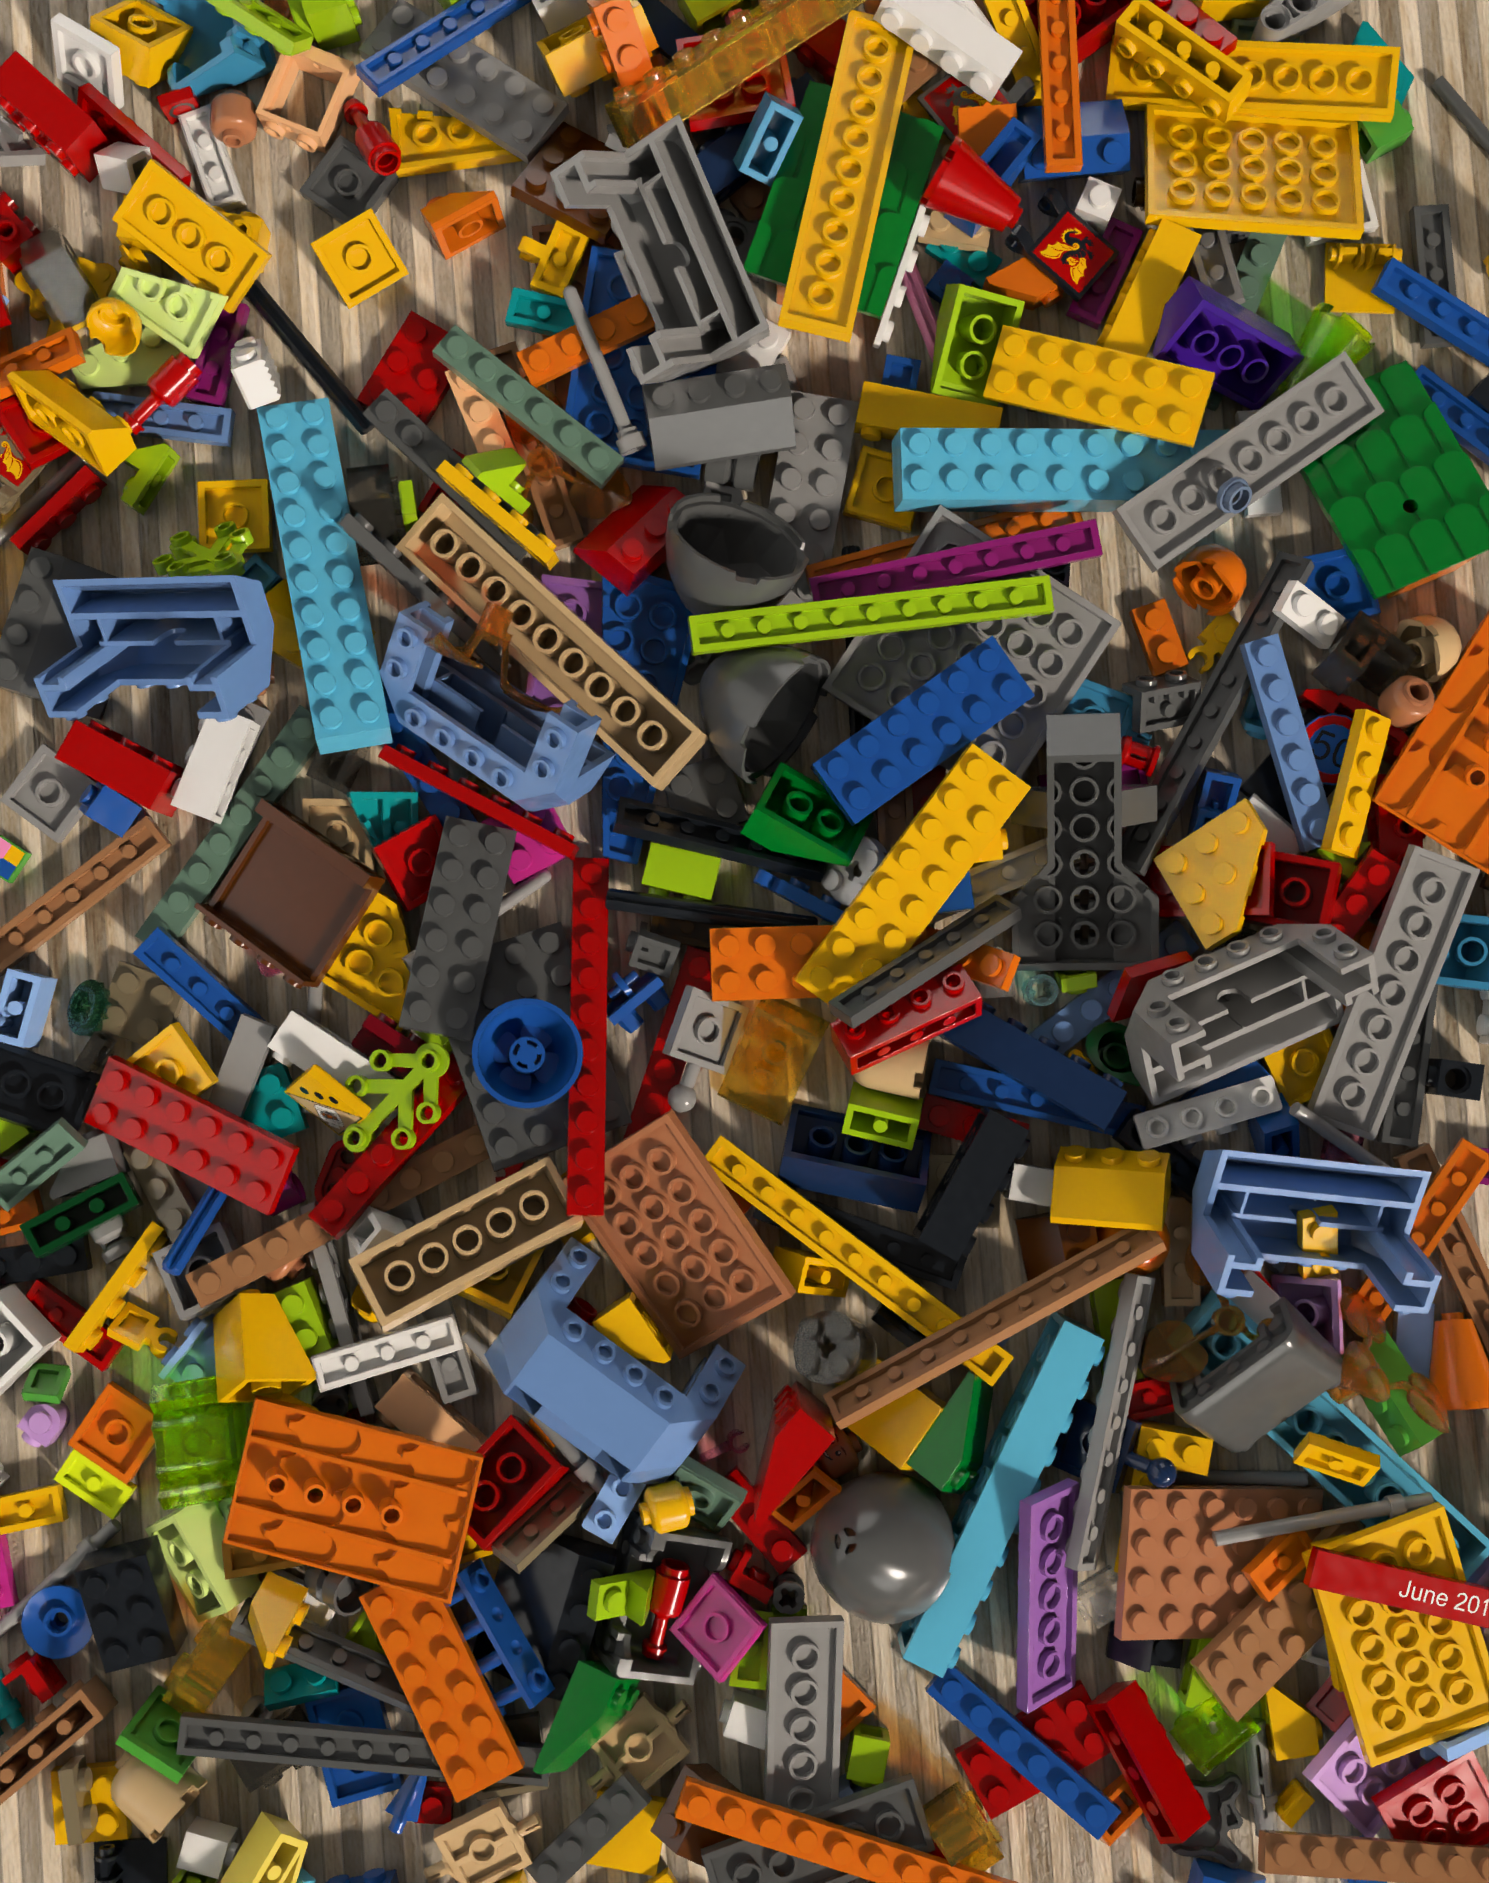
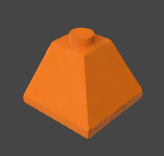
M494 191L449 193L444 197L438 196L431 199L424 208L420 209L424 222L445 260L506 228L500 204Z

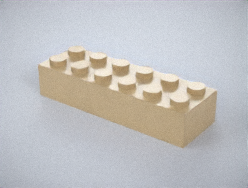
M547 1156L349 1259L348 1262L383 1333L580 1229L584 1219L582 1216H566V1185L550 1156Z

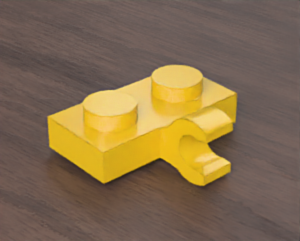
M556 220L546 245L530 237L522 236L517 248L521 251L519 258L530 263H538L530 283L531 290L565 299L563 290L572 284L590 238Z

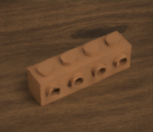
M97 1675L85 1684L79 1679L62 1694L66 1699L57 1708L53 1703L49 1704L33 1718L37 1724L28 1731L23 1726L5 1742L9 1748L0 1755V1805L92 1729L119 1703Z

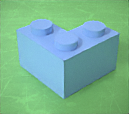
M7 968L0 992V1042L22 1048L39 1047L57 984V978L27 970Z

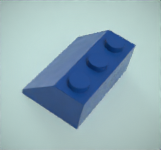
M1122 99L1080 102L1083 159L1081 172L1045 173L1042 105L1017 107V119L1042 137L1041 142L1018 175V183L1089 178V176H1115L1131 171L1130 131Z

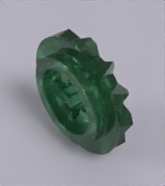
M92 979L86 980L73 992L68 1004L67 1020L74 1034L92 1037L95 1031L102 1030L103 1020L109 1019L107 1010L112 1005L108 1001L110 990L104 987L103 982Z

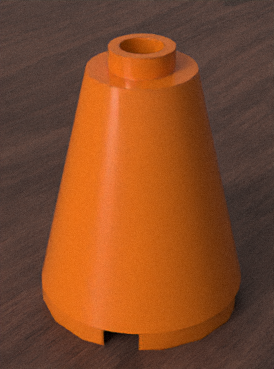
M1464 1312L1442 1313V1320L1434 1321L1427 1393L1439 1411L1489 1409V1361L1472 1319H1464Z

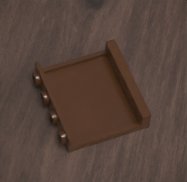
M261 798L254 810L263 816L209 904L196 903L194 907L205 915L203 920L216 929H225L231 934L229 939L233 943L244 949L250 948L258 954L256 959L260 963L271 969L277 968L283 972V979L290 985L302 989L303 986L318 988L386 879L281 804Z

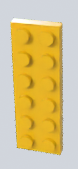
M1003 325L983 397L1000 403L1194 448L1214 382L1215 372Z

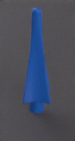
M408 1775L395 1797L385 1809L386 1812L393 1815L388 1827L391 1832L402 1834L407 1821L418 1822L428 1776Z

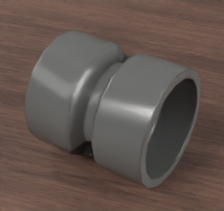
M761 455L706 463L704 483L709 481L725 485L727 482H731L733 488L753 492Z
M308 1566L304 1577V1586L309 1588V1595L319 1602L326 1604L328 1608L337 1614L345 1617L352 1616L362 1610L363 1606L358 1597L373 1588V1583Z

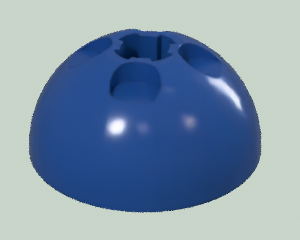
M522 998L498 1006L484 1018L474 1036L472 1061L478 1080L495 1099L512 1107L537 1108L556 1101L575 1083L582 1066L583 1046L577 1027L563 1010L543 1000ZM520 1062V1063L523 1064V1065H527V1069H526V1067H524V1066H522V1065H520V1064H517V1063Z

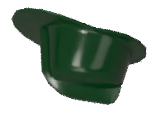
M1106 1022L1095 1026L1087 1035L1085 1048L1087 1057L1097 1073L1101 1076L1104 1073H1108L1120 1081L1141 1087L1132 1072L1124 1036L1127 1026L1115 1022Z

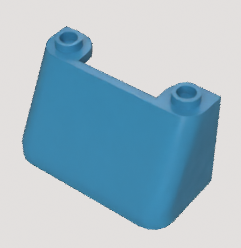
M154 0L163 5L165 12L193 26V34L179 59L180 63L175 62L167 69V82L171 90L190 86L195 95L199 97L264 77L274 70L277 61L272 44L262 37L247 32L244 25L235 19L221 15L216 11L215 6L206 0Z

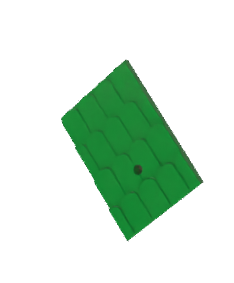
M811 80L799 110L804 118L776 174L744 264L747 274L777 284L776 303L780 305L783 303L832 88L827 84L816 83ZM901 111L857 312L877 319H881L944 129L943 126L937 125L928 119L917 118Z
M1406 360L1364 379L1385 411L1299 471L1374 600L1385 595L1387 599H1391L1449 574L1479 554L1489 551V491L1469 456L1462 450L1435 401L1432 402L1413 367Z

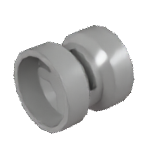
M123 1216L117 1217L90 1232L94 1243L100 1244L103 1249L101 1256L106 1265L128 1255L137 1242L135 1237L129 1236L126 1230L128 1224ZM121 1237L123 1238L122 1240L108 1246V1244L120 1239Z

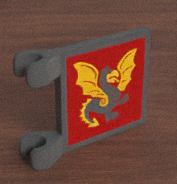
M949 73L917 97L919 104L937 125L944 127L943 133L951 143H953L956 135L958 136L957 109L983 106L985 102H989ZM1024 76L1017 81L1008 93L1001 86L990 104L1017 103V107L1024 105L1035 96L1034 82L1030 77Z

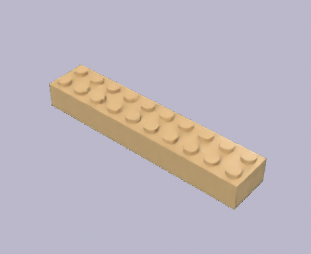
M441 493L395 546L563 704L573 699L578 702L577 707L591 717L595 715L600 717L602 720L596 734L654 788L663 791L709 739L708 735L445 494Z

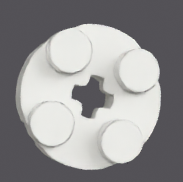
M863 836L848 867L826 862L825 874L822 878L823 887L830 891L835 900L849 906L885 858L883 852H887L884 846L872 837ZM860 862L859 869L862 871L860 877H854V867Z

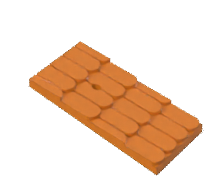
M1488 611L1463 649L1459 662L1436 693L1435 703L1431 712L1417 724L1401 749V753L1377 788L1372 801L1489 875Z
M255 1395L224 1531L223 1543L451 1604L484 1457L482 1454L470 1449L361 1423L355 1419L312 1410L311 1407ZM314 1488L320 1489V1491L316 1493L310 1492V1490Z

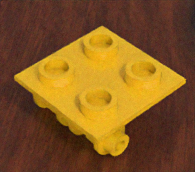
M1326 242L1324 312L1394 314L1395 307L1370 291L1387 261L1394 257L1401 262L1402 248H1397L1396 244Z

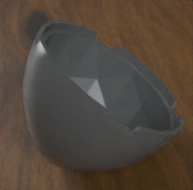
M697 493L681 498L670 510L666 529V563L673 586L680 600L693 615L776 606L794 588L809 561V557H805L804 554L805 542L798 532L778 515L751 501L744 499L739 505L722 501L721 495L718 493Z
M779 645L729 651L717 657L707 667L699 686V707L703 725L713 748L728 767L743 781L754 785L757 784L755 778L761 775L770 778L780 762L786 764L800 747L818 718L813 711L819 697L827 696V692L822 690V686L831 674L829 663L825 659L801 648Z
M871 1472L857 1476L841 1485V1492L832 1497L817 1512L811 1530L810 1554L813 1568L820 1584L831 1598L848 1613L869 1622L896 1624L911 1620L924 1613L940 1597L951 1576L949 1569L952 1548L955 1547V1537L951 1520L943 1503L929 1487L918 1479L897 1472ZM851 1528L856 1535L849 1536L846 1529ZM838 1535H839V1537H840V1539H841V1543H840L839 1548H838V1545H837V1536H838ZM850 1544H857L853 1552L848 1553Z

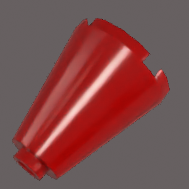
M957 135L919 201V204L926 208L999 232H1003L1006 226L1013 229L1024 210L1018 206L1021 198L964 139Z

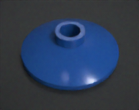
M68 1585L45 1587L30 1598L23 1610L21 1619L23 1636L27 1644L41 1656L51 1659H63L73 1656L87 1645L93 1635L80 1591ZM58 1612L64 1613L68 1618V1622H61L58 1618Z

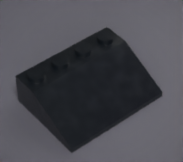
M562 1533L519 1574L501 1560L494 1580L555 1687L546 1697L562 1701L578 1661L586 1660L598 1622L587 1616L591 1579L612 1576L617 1549ZM485 1631L478 1634L473 1655L476 1660L495 1651ZM504 1664L492 1669L512 1680Z

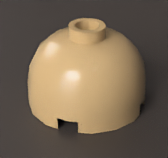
M1431 614L1401 620L1397 624L1399 625L1398 629L1391 632L1388 643L1389 658L1394 671L1401 668L1404 676H1417L1426 681L1430 686L1445 680L1459 662L1462 653L1460 637L1454 626L1446 619Z

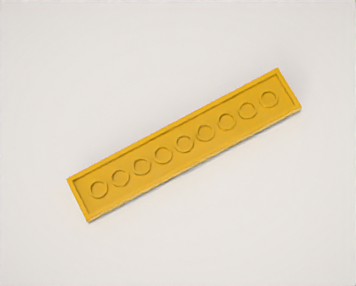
M853 9L849 10L778 321V326L848 343H850L914 50L908 43L875 21L873 14Z

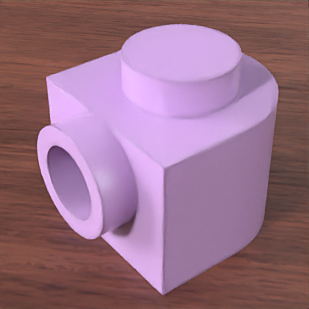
M63 1401L60 1404L40 1402L31 1407L17 1425L18 1428L24 1431L21 1435L22 1439L33 1447L43 1445L46 1448L55 1443L69 1424L70 1411Z

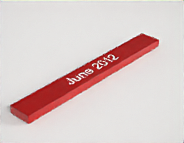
M1312 1546L1303 1581L1310 1588L1489 1629L1488 1586Z

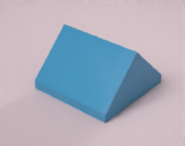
M1463 914L1436 984L1464 990L1489 991V917Z

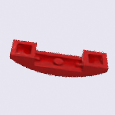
M1305 689L1296 695L1299 706L1305 710L1311 708L1319 716L1336 712L1353 719L1355 709H1368L1381 715L1379 710L1367 703L1334 691ZM1390 724L1385 744L1389 748L1383 755L1382 760L1391 766L1409 738L1401 728Z

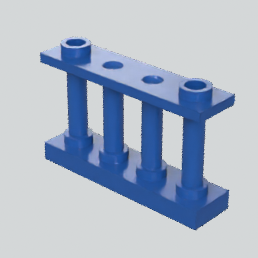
M479 1558L457 1574L456 1581L458 1585L454 1587L452 1601L449 1606L466 1598L477 1618L460 1626L465 1639L468 1640L485 1631L494 1646L495 1651L476 1660L502 1716L507 1713L503 1706L523 1697L528 1708L531 1709L549 1695L555 1687L483 1561ZM504 1664L514 1684L495 1693L484 1673Z

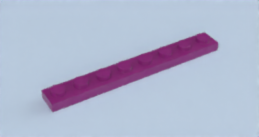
M1096 519L811 577L809 578L812 600L815 602L973 584L1098 558L1103 555L1097 521Z

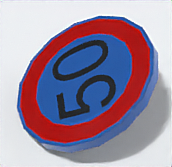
M1334 713L1322 715L1305 725L1322 784L1337 785L1353 719L1346 715Z

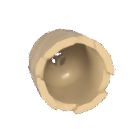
M932 1038L854 1074L855 1080L861 1086L869 1089L920 1100V1090L923 1088L929 1058L926 1055Z
M126 1751L115 1764L119 1771L112 1780L110 1792L116 1806L154 1844L165 1834L163 1829L172 1819L177 1822L200 1795V1789L208 1781L190 1766L179 1783L176 1784Z

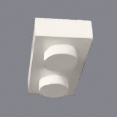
M1288 580L1272 610L1275 615L1319 649L1330 648L1346 619L1298 580Z

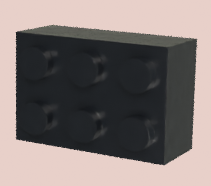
M158 1535L87 1553L74 1571V1575L105 1673L176 1656L188 1632Z

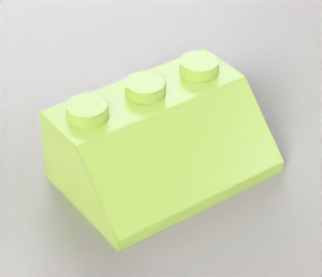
M209 1492L191 1500L145 1528L149 1537L158 1535L168 1571L198 1623L229 1612L257 1592L261 1585L259 1574L225 1580L222 1541L226 1521L219 1508V1502L212 1498Z

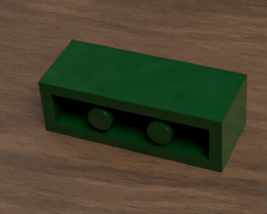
M120 1172L19 1225L35 1257L44 1258L86 1236L99 1226L144 1205L128 1173Z

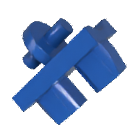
M633 970L624 978L617 971L611 975L617 984L607 991V994L613 1000L607 1005V1017L614 1026L618 1023L629 1033H633L644 1022L635 1009L645 1000L655 1012L661 1010L670 1002L662 987L665 984L657 974L647 972L640 978L635 970Z

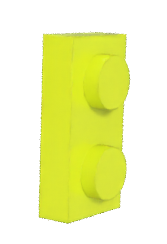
M75 1449L72 1450L54 1477L55 1481L112 1520L119 1515L137 1488V1485L133 1482H129L126 1485Z

